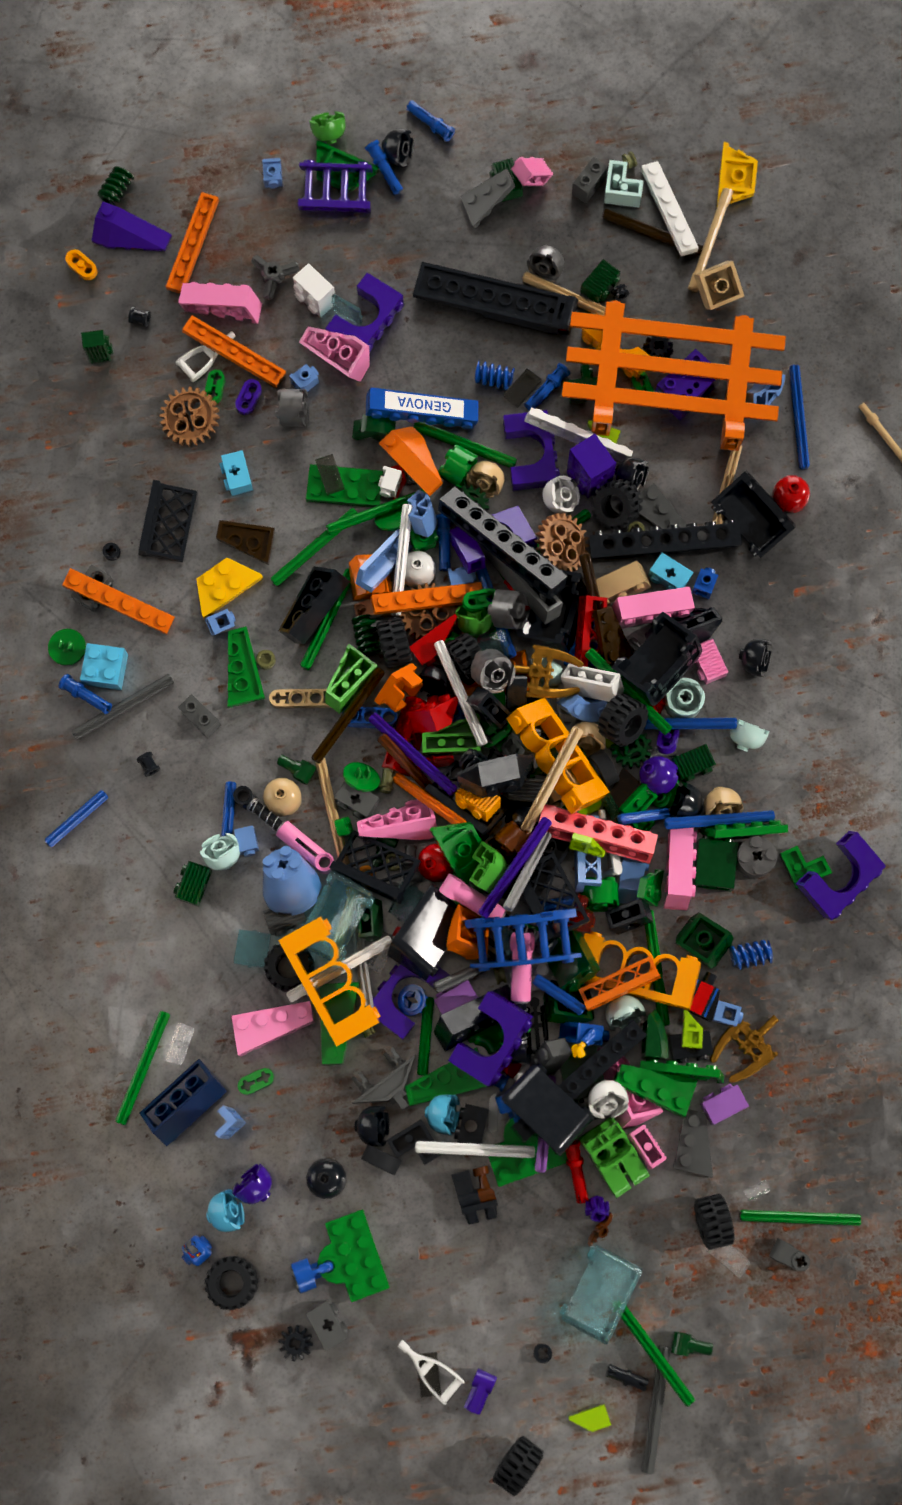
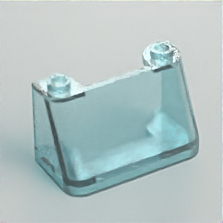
M330 871L326 878L328 885L323 886V891L304 925L320 916L323 920L327 918L332 926V929L329 930L331 935L328 938L334 940L338 945L339 957L337 961H343L348 952L345 949L366 908H371L375 898L372 897L373 893L336 871ZM326 941L317 942L306 948L328 961H331L334 956L332 945Z
M596 1244L595 1248L591 1246L586 1256L589 1259L588 1265L568 1304L564 1303L559 1314L562 1315L560 1318L562 1321L607 1345L634 1291L643 1268Z

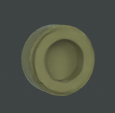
M262 650L256 657L257 664L261 669L268 670L275 665L276 659L270 650Z

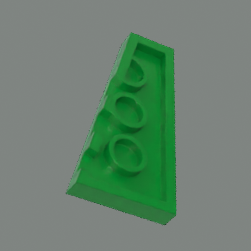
M247 626L228 631V708L265 699Z
M646 1058V1061H640V1068L668 1074L674 1073V1075L687 1078L693 1075L695 1079L706 1082L713 1078L717 1079V1083L724 1084L725 1076L721 1070H718L717 1066L706 1065V1068H701L695 1063H686V1066L670 1060H667L666 1063H658V1060L653 1058Z
M625 1064L619 1065L613 1080L620 1083L625 1090L682 1118L687 1114L698 1082L696 1079Z

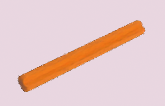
M396 773L393 776L395 784L451 824L467 822L401 773Z

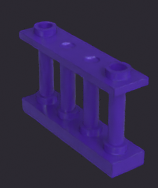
M314 160L299 162L300 169L305 170V196L303 199H298L299 210L371 213V203L365 199L366 173H372V165H368V162H358V164L315 163ZM313 171H323V194L321 199H313L312 197ZM330 171L341 172V192L338 200H331ZM348 172H359V190L356 201H350L347 198Z

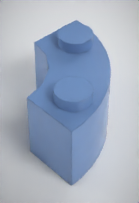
M782 375L781 386L754 384L746 392V403L771 405L774 399L779 397L783 389L785 375Z
M418 490L407 500L408 504L413 507L408 516L414 533L429 537L434 533L437 517L428 494Z
M578 694L563 697L556 702L563 711L586 722H598L601 712L607 704L606 701L588 697L582 698Z
M622 857V873L618 882L619 903L627 904L639 899L637 898L640 878L644 876L645 871L649 870V864Z

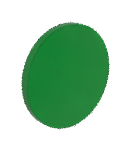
M402 508L376 517V526L384 531L400 529Z
M73 629L57 631L52 635L48 643L50 657L56 663L64 666L79 662L86 650L85 639L78 631Z
M353 762L346 765L343 770L345 782L358 791H374L380 784L379 774L367 764Z

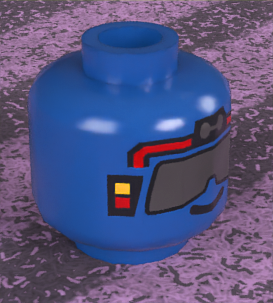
M195 1235L182 1246L184 1253L182 1259L189 1266L191 1264L200 1266L212 1255V1245L203 1235L200 1237Z

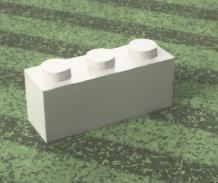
M568 664L560 676L564 689L578 687L580 692L577 694L583 697L610 702L612 698H615L618 694L621 695L624 691L619 673Z

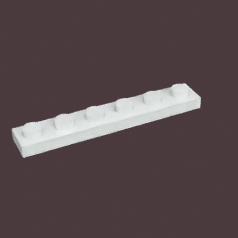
M656 161L642 165L641 172L680 256L697 252L699 247L659 162Z
M532 407L524 422L576 444L594 434L592 431H585L573 423L564 422L556 416H550L542 410ZM597 436L614 460L622 463L627 458L632 457L633 451L628 449V447L611 442L608 438Z

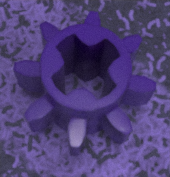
M593 1196L589 1201L585 1202V1215L590 1216L591 1220L600 1222L606 1216H609V1201L604 1202L603 1197Z

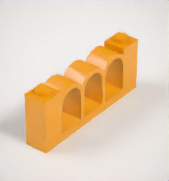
M542 698L517 708L506 720L516 734L520 733L524 746L531 752L536 753L535 760L538 767L548 774L556 760L552 756L550 749L555 747L560 752L569 732L546 698ZM540 725L550 740L540 737L535 727ZM576 745L554 787V790L562 796L560 799L571 815L599 802L610 793L579 746ZM570 769L580 785L572 783L567 778L565 771Z
M320 916L278 941L337 1047L379 1023L378 1018L381 1015L375 1006L373 1008L371 1005L366 1006V997L361 989L350 986L353 978L352 971L347 964L337 961L339 957L338 945L334 940L328 938L331 935L329 930L332 929V926L327 918L323 920ZM320 941L330 943L334 950L332 960L307 974L297 953ZM338 965L343 967L347 973L346 984L339 990L321 999L310 978L331 966ZM347 990L357 992L361 998L359 1010L335 1024L324 1002Z
M591 931L590 934H584V939L598 965L600 964L603 952L611 947H616L623 952L620 970L627 967L630 958L636 954H643L647 957L651 956L655 966L662 961L673 962L677 966V975L672 995L650 990L652 983L626 995L690 1011L701 968V962L698 961V958L686 955V958L681 957L680 962L675 956L670 954H661L653 958L649 950L643 947H634L627 951L620 942L616 940L606 941L600 933ZM596 973L592 979L587 980L584 984L589 985L602 978L597 977ZM624 973L623 976H622V978H621V981H622V982L624 981V977H625V974H626V973ZM609 980L605 982L603 989L611 990L616 987L617 983Z

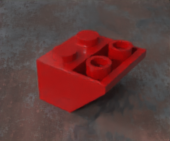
M445 694L438 697V695L428 697L425 703L419 702L414 704L413 709L407 711L414 733L437 732L451 725L458 704L457 696Z

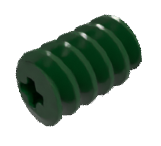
M118 166L113 167L112 172L108 175L109 178H106L105 184L101 186L97 193L103 202L114 206L116 205L113 201L116 203L120 202L117 196L123 197L124 195L120 190L127 191L125 185L130 186L131 182L128 179L134 180L132 173Z
M370 614L360 615L351 620L354 625L353 631L356 632L354 637L357 639V650L365 656H372L381 652L380 648H375L380 642L374 641V639L378 638V634L372 633L377 628L371 627L376 621L370 619L372 617Z

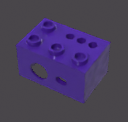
M697 349L684 359L711 363ZM668 374L657 384L655 392L705 398L719 385L720 379ZM668 409L679 421L689 413L688 411Z
M593 434L570 449L566 473L568 477L577 483L580 494L585 495L588 499L596 494L595 491L600 486L613 481L616 462L597 435Z

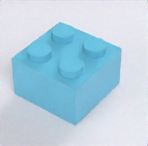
M87 643L80 677L81 682L85 686L122 690L128 659L127 651L125 648Z

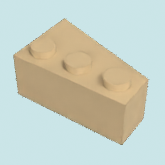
M638 561L596 579L600 597L608 598L607 606L615 602L618 597L635 595L653 588L645 568Z

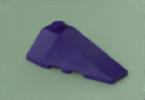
M102 202L95 216L92 243L108 249L122 247L131 250V248H142L148 251H165L172 234L120 207Z

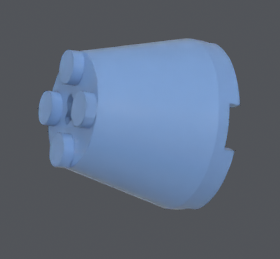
M283 846L263 859V897L267 906L273 912L297 915L307 911L317 902V897L322 888L320 878L317 872L297 851L289 846Z

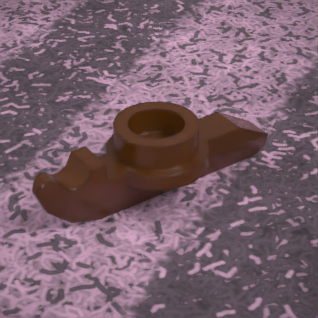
M609 1212V1216H606L603 1221L596 1225L588 1238L589 1247L593 1243H597L598 1237L604 1238L608 1235L609 1229L607 1226L611 1223L613 1217L611 1212Z

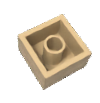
M725 261L694 274L704 307L707 310L715 309L744 297L733 261Z

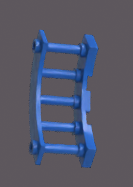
M560 909L540 912V914L512 915L504 918L488 917L487 919L475 918L465 920V928H473L474 932H476L479 962L470 964V968H478V971H489L490 967L527 965L562 960V963L574 962V958L582 957L581 953H571L567 922H569V918L577 917L576 909ZM557 920V923L560 924L563 954L550 956L546 925H548V921ZM527 923H536V926H538L542 957L527 959L523 931ZM513 925V929H515L519 958L517 960H505L501 932L503 926ZM485 927H491V931L494 933L497 961H487L484 937Z

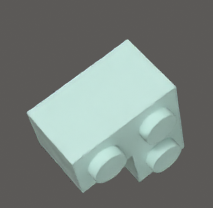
M610 160L604 203L639 208L643 180L626 178L628 162Z

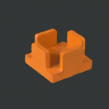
M410 663L392 673L374 701L379 706L385 703L394 712L405 708L407 704L403 701L405 694L402 690L411 697H416L423 687V680L414 673L417 667Z

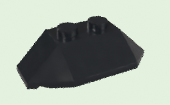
M710 607L709 609L694 608L687 617L679 618L678 616L673 618L697 635L700 643L709 640L722 622V617L715 607ZM652 627L645 633L646 639L653 633Z
M512 754L476 763L464 771L457 772L458 787L481 798L514 792L521 789L533 771L534 757L533 755Z

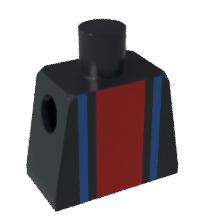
M706 971L703 980H697L689 1013L711 1022L716 1010L720 990L713 987L717 976Z

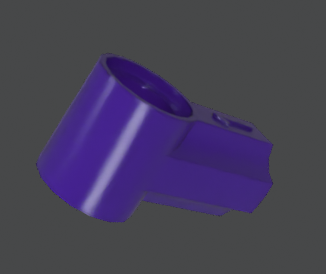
M478 1368L464 1408L480 1415L488 1394L490 1395L497 1377Z

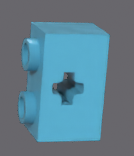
M243 450L221 455L222 462L219 465L222 474L225 473L227 477L224 480L226 491L230 490L232 496L253 491Z
M661 553L651 567L648 576L655 584H661L666 587V590L686 587L694 572L666 554Z

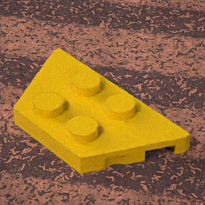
M727 142L723 143L716 207H718V201L723 188H729L733 191L729 204L753 197L755 193L758 160L747 156L739 149L736 151L729 147Z
M225 558L199 576L196 580L203 618L211 616L262 580V574L236 561Z

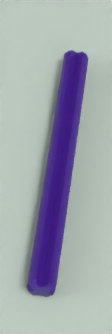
M373 713L369 717V722L382 734H387L402 752L450 796L456 793L457 786L377 713Z
M542 817L479 909L478 913L480 916L486 919L489 917L552 825L551 820Z

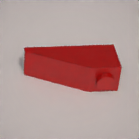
M456 614L409 646L422 666L424 664L429 666L437 660L435 656L438 654L434 643L440 640L445 642L458 617Z

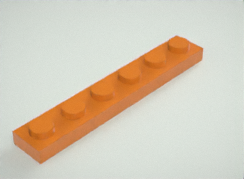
M201 192L166 284L167 290L181 293L183 283L189 282L217 208L219 197Z
M193 315L182 329L184 334L275 388L278 387L286 375L284 369Z
M70 568L62 584L63 587L166 635L175 618Z
M481 582L373 594L370 598L374 615L462 605V600L466 593L482 590L483 588Z

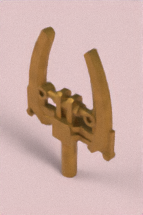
M533 645L535 652L531 656L533 663L530 667L514 665L516 673L529 674L531 681L527 685L529 688V692L526 694L527 697L541 699L542 697L562 698L580 692L578 687L549 689V681L553 679L551 672H554L551 666L553 659L562 660L577 667H583L584 665L582 661L566 652L545 646ZM542 658H547V665L545 668L541 664ZM541 678L545 680L543 687L538 686Z
M773 1015L758 1031L751 1030L749 1027L751 1025L743 1020L736 1027L728 1026L729 1028L716 1043L710 1062L715 1063L722 1050L733 1039L738 1042V1049H743L745 1051L743 1054L750 1055L754 1062L739 1073L732 1075L729 1081L734 1083L755 1074L778 1055L777 1052L771 1050V1045L764 1043L763 1038L779 1022L778 1018ZM740 1031L745 1035V1042L738 1036ZM752 1048H757L761 1055H755Z

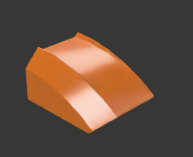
M372 554L356 555L349 562L353 600L371 599L370 597L373 594L393 592L390 575L372 593L355 584L359 568Z
M458 904L448 932L447 950L467 960L479 959L476 932H474L473 928H465V920L483 917L464 905ZM485 927L486 930H484L486 954L488 951L489 927Z

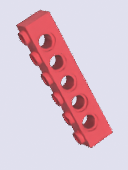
M545 804L541 812L539 822L542 817H546L552 822V825L547 830V832L551 833L552 838L570 842L574 832L592 837L607 853L650 864L658 837L657 834L635 829L627 825H620L610 820L598 819L591 815L580 813L571 815L568 810L558 808L555 805Z

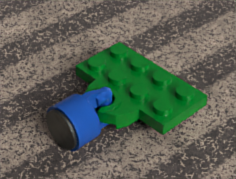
M507 1090L496 1094L495 1097L500 1114L508 1113L509 1121L504 1126V1141L494 1145L534 1146L535 1157L488 1156L498 1187L539 1173L535 1171L538 1135L535 1133L523 1143L510 1128L521 1118L500 1100ZM549 1145L546 1170L565 1164L567 1160L566 1151L561 1156H558Z
M363 1209L324 1223L331 1243L322 1249L316 1263L310 1265L308 1259L305 1258L290 1264L291 1266L289 1267L296 1290L300 1294L317 1288L315 1280L321 1277L331 1283H344L351 1303L390 1288Z

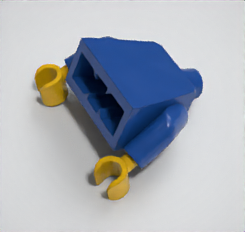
M566 1022L560 1023L558 1039L565 1038L569 1043H578L573 1045L571 1050L574 1057L582 1058L586 1055L584 1047L587 1048L589 1045L602 1046L603 1042H608L610 1034L608 1030H604L603 1025Z

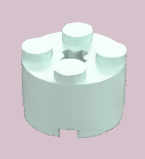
M681 678L665 695L666 712L673 718H694L704 704V690L697 681L691 678Z

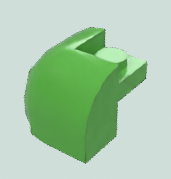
M481 841L472 856L473 859L479 862V865L469 880L479 888L491 893L507 870V861L499 851Z

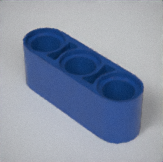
M361 707L356 713L355 719L351 720L348 724V727L376 728L369 721L365 720V717L368 714L377 713L383 719L387 715H392L394 720L387 723L394 728L398 721L397 713L391 708Z

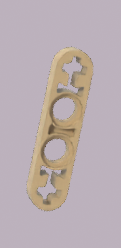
M278 689L272 691L269 696L270 703L275 708H331L324 703V694H326L327 689ZM286 694H289V704H286V700H280L279 703L273 700L277 695H280L281 698H287ZM300 694L302 701L300 703L292 702L293 695ZM313 694H319L321 696V701L319 703H313L311 701V696Z

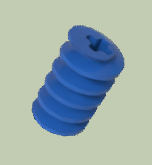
M478 361L475 383L478 384L482 379L483 385H486L489 381L490 387H493L496 382L497 388L500 389L503 384L504 390H507L512 384L515 368L509 372L506 366L501 371V365L494 369V363H491L488 368L486 361L482 366H480V361Z
M761 940L760 944L754 941L752 947L749 943H745L744 948L741 944L737 945V949L734 946L729 947L732 966L737 965L739 970H742L743 963L749 968L750 962L755 967H757L758 960H760L762 965H765V959H768L770 964L773 962V952L769 940H767V943L765 940Z

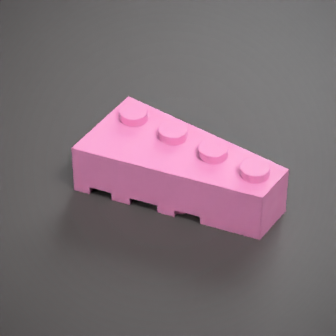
M183 283L178 302L185 312L209 315V312H211L213 315L221 318L229 315L239 321L247 318L252 319L251 323L258 324L262 303L250 286L244 284L233 286L231 284Z
M690 586L618 597L612 604L613 611L622 629L651 623L662 611L671 618L678 616L679 618L689 616L695 608Z
M694 827L668 829L667 856L669 858H667L666 873H668V876L666 877L664 891L667 893L663 909L687 911L691 897H695L696 886L692 885V879H695L696 867H693V861L696 860V849H693V843H696L697 831H694Z
M310 1001L231 1016L237 1053L240 1057L315 1023L312 1003Z

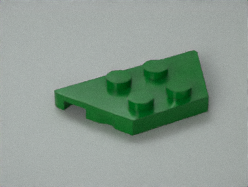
M318 140L316 142V163L358 164V162H367ZM369 162L368 165H372V173H366V181L379 172V167ZM316 171L317 180L323 182V171ZM330 171V185L340 190L341 172ZM348 172V193L359 187V172Z
M465 822L430 828L429 830L453 873L468 885L469 879L479 865V862L473 859L472 856L482 841L473 824Z

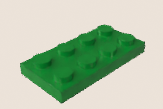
M310 464L306 502L376 507L381 503V488L378 484L381 475L384 476L383 471Z

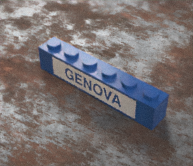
M370 387L366 394V415L375 419L383 417L389 418L392 421L407 420L410 423L425 422L427 425L442 424L445 427L458 426L462 429H471L478 422V401Z

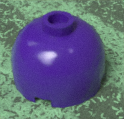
M663 756L651 757L640 768L641 784H647L648 788L656 793L657 796H660L659 794L661 793L666 794L670 792L678 780V775H676L678 767L673 761Z
M260 1163L259 1165L255 1164L241 1176L243 1179L241 1184L236 1183L232 1190V1194L237 1199L250 1205L267 1200L271 1194L269 1191L272 1187V1178L268 1170Z

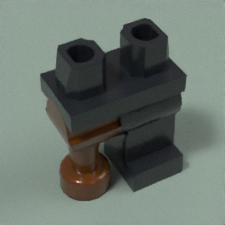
M488 1165L472 1169L474 1177H478L480 1188L473 1189L469 1170L451 1174L462 1214H465L469 1225L479 1222L476 1212L484 1209L487 1220L497 1218L496 1206H498L495 1192L490 1188L486 1174L489 1173Z

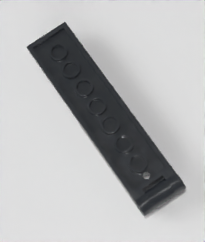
M426 262L421 263L413 291L414 298L482 313L485 318L553 334L559 333L561 335L570 334L572 328L570 327L571 314L576 312L579 301L574 296H567Z

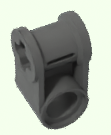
M777 1238L769 1257L796 1271L807 1270L810 1266L808 1255L784 1240ZM802 1256V1261L804 1262V1265H799L797 1267L798 1263L795 1261V1259L801 1258Z

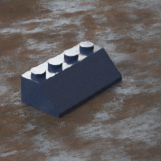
M198 1059L139 1114L152 1133L163 1144L168 1146L219 1100L227 1090L207 1066Z

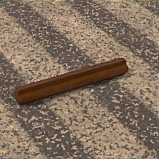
M383 733L379 736L377 741L424 791V788L429 783L433 784L387 734Z

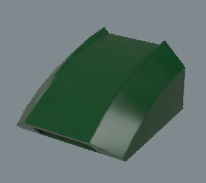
M698 912L690 917L678 933L676 944L691 956L698 958V961L712 969L717 966L732 945L734 937L731 932Z
M551 980V981H550V982H552L553 984H555L556 986L559 987L557 981H555V980ZM579 990L572 993L567 992L584 1004ZM589 990L584 992L588 1000L592 998ZM544 992L545 1020L548 1022L581 1023L594 1019V1010L588 1011L586 1008L581 1015H578Z
M655 1009L643 1019V1032L647 1036L642 1039L641 1059L665 1060L669 1059L668 1040L661 1017Z

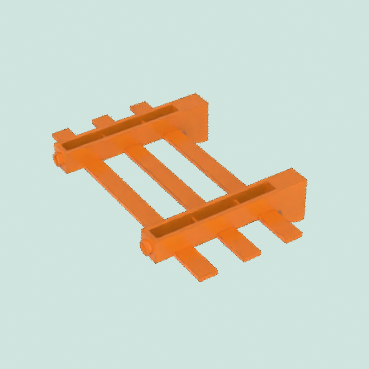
M616 300L606 302L605 315L572 312L570 327L603 331L601 350L568 347L566 362L598 365L597 384L563 382L562 397L594 401L591 431L594 434L610 435L614 403L723 415L720 449L739 451L743 442L745 431L744 418L778 421L779 406L746 403L747 383L781 386L782 371L749 367L751 348L784 351L786 336L753 332L754 318H749L747 315L735 316L732 330L624 318L625 303ZM628 333L731 345L729 365L619 352L621 334ZM624 368L727 380L725 400L615 388L617 369Z

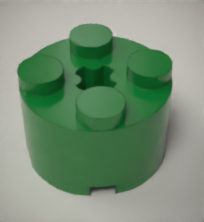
M455 445L453 449L448 450L445 456L447 461L438 470L440 477L461 489L466 483L463 481L464 478L466 479L469 470L477 463L478 456L460 445Z
M587 877V878H586V879L596 880L595 877ZM605 877L602 880L601 886L585 885L583 892H579L580 902L583 908H586V912L608 911L609 907H619L618 883L615 881V877Z

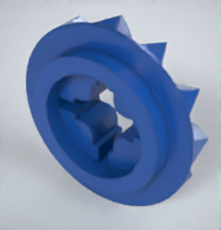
M416 984L405 986L398 996V1006L401 1012L409 1016H416V1014L422 1013V1009L427 1006L426 999L428 997L425 995V990ZM415 997L418 1003H412L407 998Z

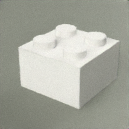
M309 263L293 277L296 298L301 303L305 302L312 314H317L321 318L336 305L334 287Z

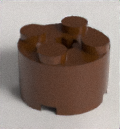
M511 820L491 839L490 843L493 848L501 852L507 864L510 865L531 833L528 831L523 832Z

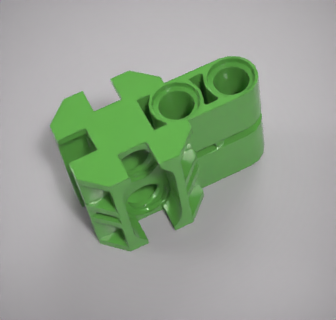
M609 1117L578 1138L616 1198L631 1189L625 1175L629 1177L634 1186L650 1176L640 1160L636 1149L628 1140V1136L614 1118Z

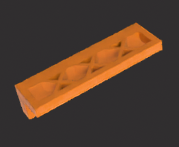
M651 956L578 990L587 1010L592 1011L661 977ZM649 962L653 970L645 974L639 973L641 965ZM630 972L635 974L634 979L626 983L621 981L624 973ZM611 980L617 983L615 988L609 991L603 990L605 982ZM590 989L599 991L596 997L589 1000L584 993Z

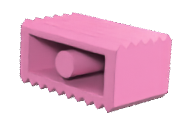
M520 157L511 168L522 186H543L553 175V172L547 167L543 158Z
M712 638L700 643L702 654L695 662L699 669L697 670L699 679L701 681L704 680L707 685L726 677L728 669L717 649L714 639Z
M641 1125L627 1134L648 1169L651 1170L665 1161L667 1156H664L662 1149H659L660 1146H657V1142L650 1135L651 1132H648L646 1125Z

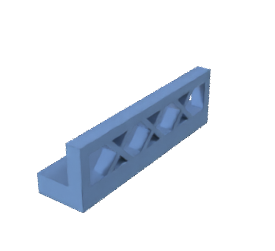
M400 529L396 530L359 568L355 584L372 593L395 569ZM409 545L408 553L411 552V549H412V546H411V545Z
M574 850L575 892H583L585 885L601 886V857L594 856L596 861L590 864L585 859L588 855L587 853ZM591 870L596 874L597 880L586 879V873Z
M223 1105L218 1112L227 1122L215 1132V1135L218 1138L229 1140L246 1122L234 1108Z

